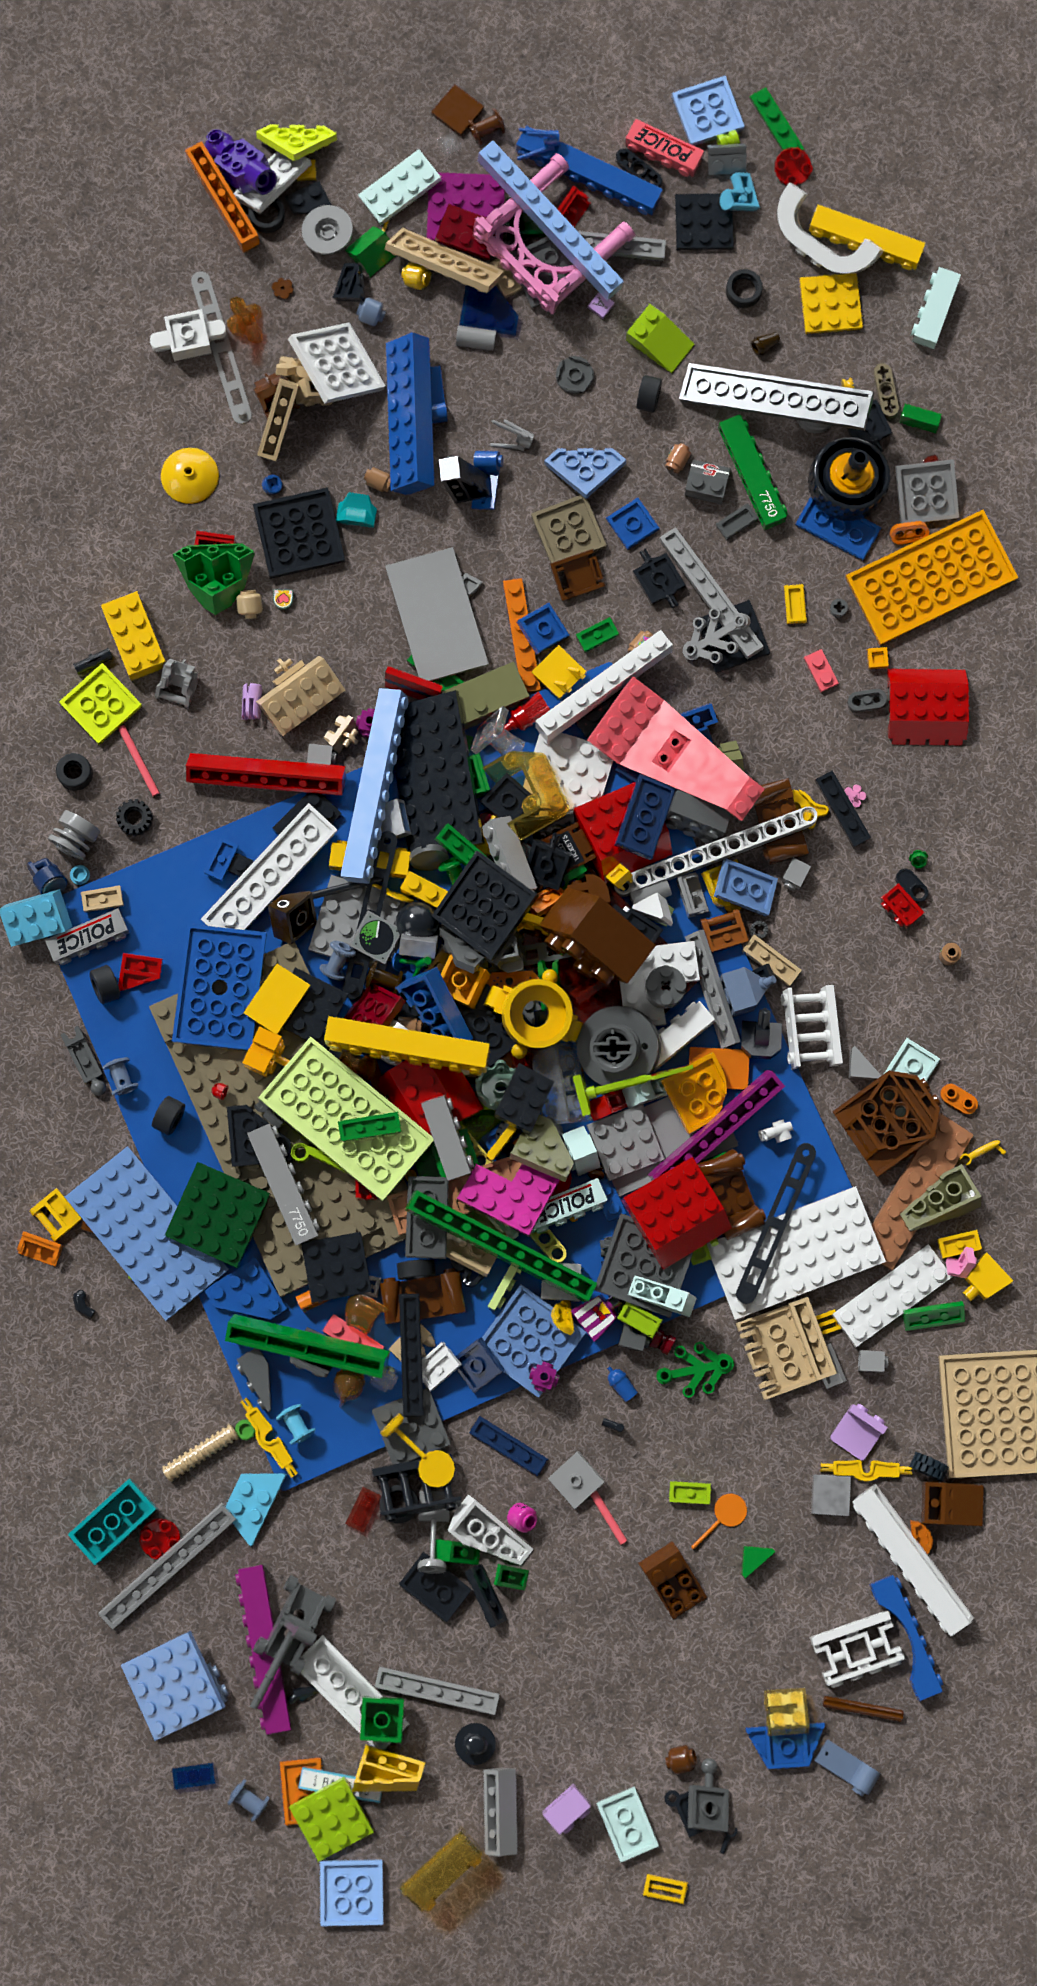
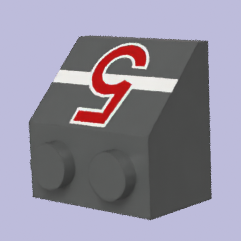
M693 460L684 496L722 505L730 468Z

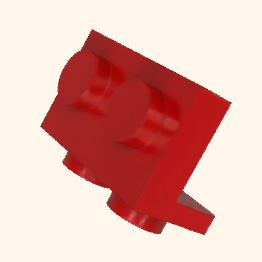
M899 883L880 899L882 901L880 904L885 911H891L895 915L894 921L900 927L904 926L906 929L925 913Z

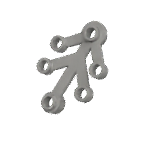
M715 607L710 609V623L706 636L701 641L699 640L702 629L706 626V621L700 617L695 618L693 621L695 629L692 639L683 647L684 656L689 660L703 657L709 659L712 663L718 664L723 659L722 654L717 651L709 652L703 650V648L711 645L725 649L731 654L737 653L739 645L736 642H725L718 639L737 628L747 629L751 622L748 615L739 613L735 615L731 623L716 631L718 621L722 617V611ZM717 610L718 615L714 617L713 613ZM739 618L743 619L741 624H738ZM699 620L702 621V625L700 627H698L697 625ZM732 644L735 646L733 651L730 650ZM691 647L694 648L693 653L689 652V649ZM718 654V659L715 661L714 655Z

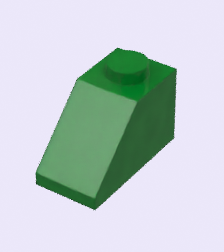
M436 1539L435 1559L447 1562L479 1564V1549L458 1541Z

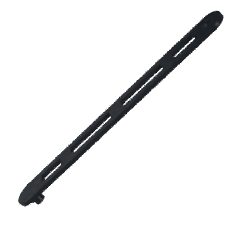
M383 832L380 840H378V854L373 864L374 874L366 887L357 929L367 911L379 917L381 916L398 843L397 837L393 832ZM390 838L391 843L385 844L384 840ZM380 851L390 853L386 869L377 867ZM374 877H379L384 880L377 910L373 911L367 909ZM356 949V955L350 957L343 985V991L349 994V999H357L361 996L371 958L361 952H357ZM354 961L364 963L360 979L351 977Z
M803 1143L796 1149L737 1288L736 1297L742 1304H750L755 1300L816 1157V1150L809 1143ZM804 1150L809 1151L808 1156L802 1154ZM797 1162L806 1166L800 1180L791 1177ZM788 1186L796 1190L784 1219L781 1220L774 1217ZM769 1227L778 1229V1233L765 1261L758 1258L757 1255ZM752 1267L762 1270L756 1285L747 1282Z

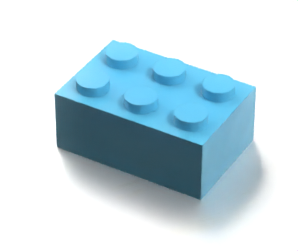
M60 889L9 903L0 908V916L11 947L63 933L72 927Z

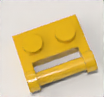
M57 1188L29 1211L32 1216H36L54 1242L83 1220ZM45 1206L62 1226L59 1230L54 1227L41 1211Z

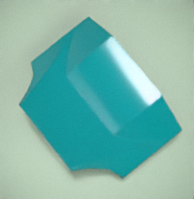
M348 492L345 499L338 504L336 523L374 528L377 508L373 506L369 495Z

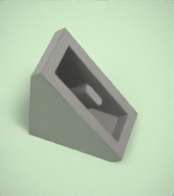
M854 1046L850 1050L848 1079L875 1081L881 1077L879 1072Z

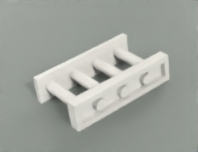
M826 985L816 994L793 995L792 988L785 989L783 994H781V1004L785 1009L789 1045L787 1060L791 1064V1070L800 1067V1062L827 1060L830 1067L842 1064L834 985ZM820 1001L823 1005L821 1013L795 1015L794 1003ZM822 1021L825 1023L824 1032L797 1034L796 1022ZM820 1040L827 1042L828 1050L826 1052L799 1054L798 1042Z

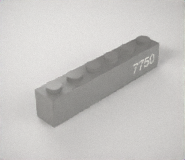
M271 1124L247 1133L295 1245L318 1236L317 1231L320 1230L317 1220H312L309 1214L312 1211L308 1200H303L301 1194L304 1193L300 1181L296 1183L293 1177L296 1172L292 1163L288 1164L285 1156H288L284 1144L280 1145L277 1140L280 1135L276 1126L272 1127Z

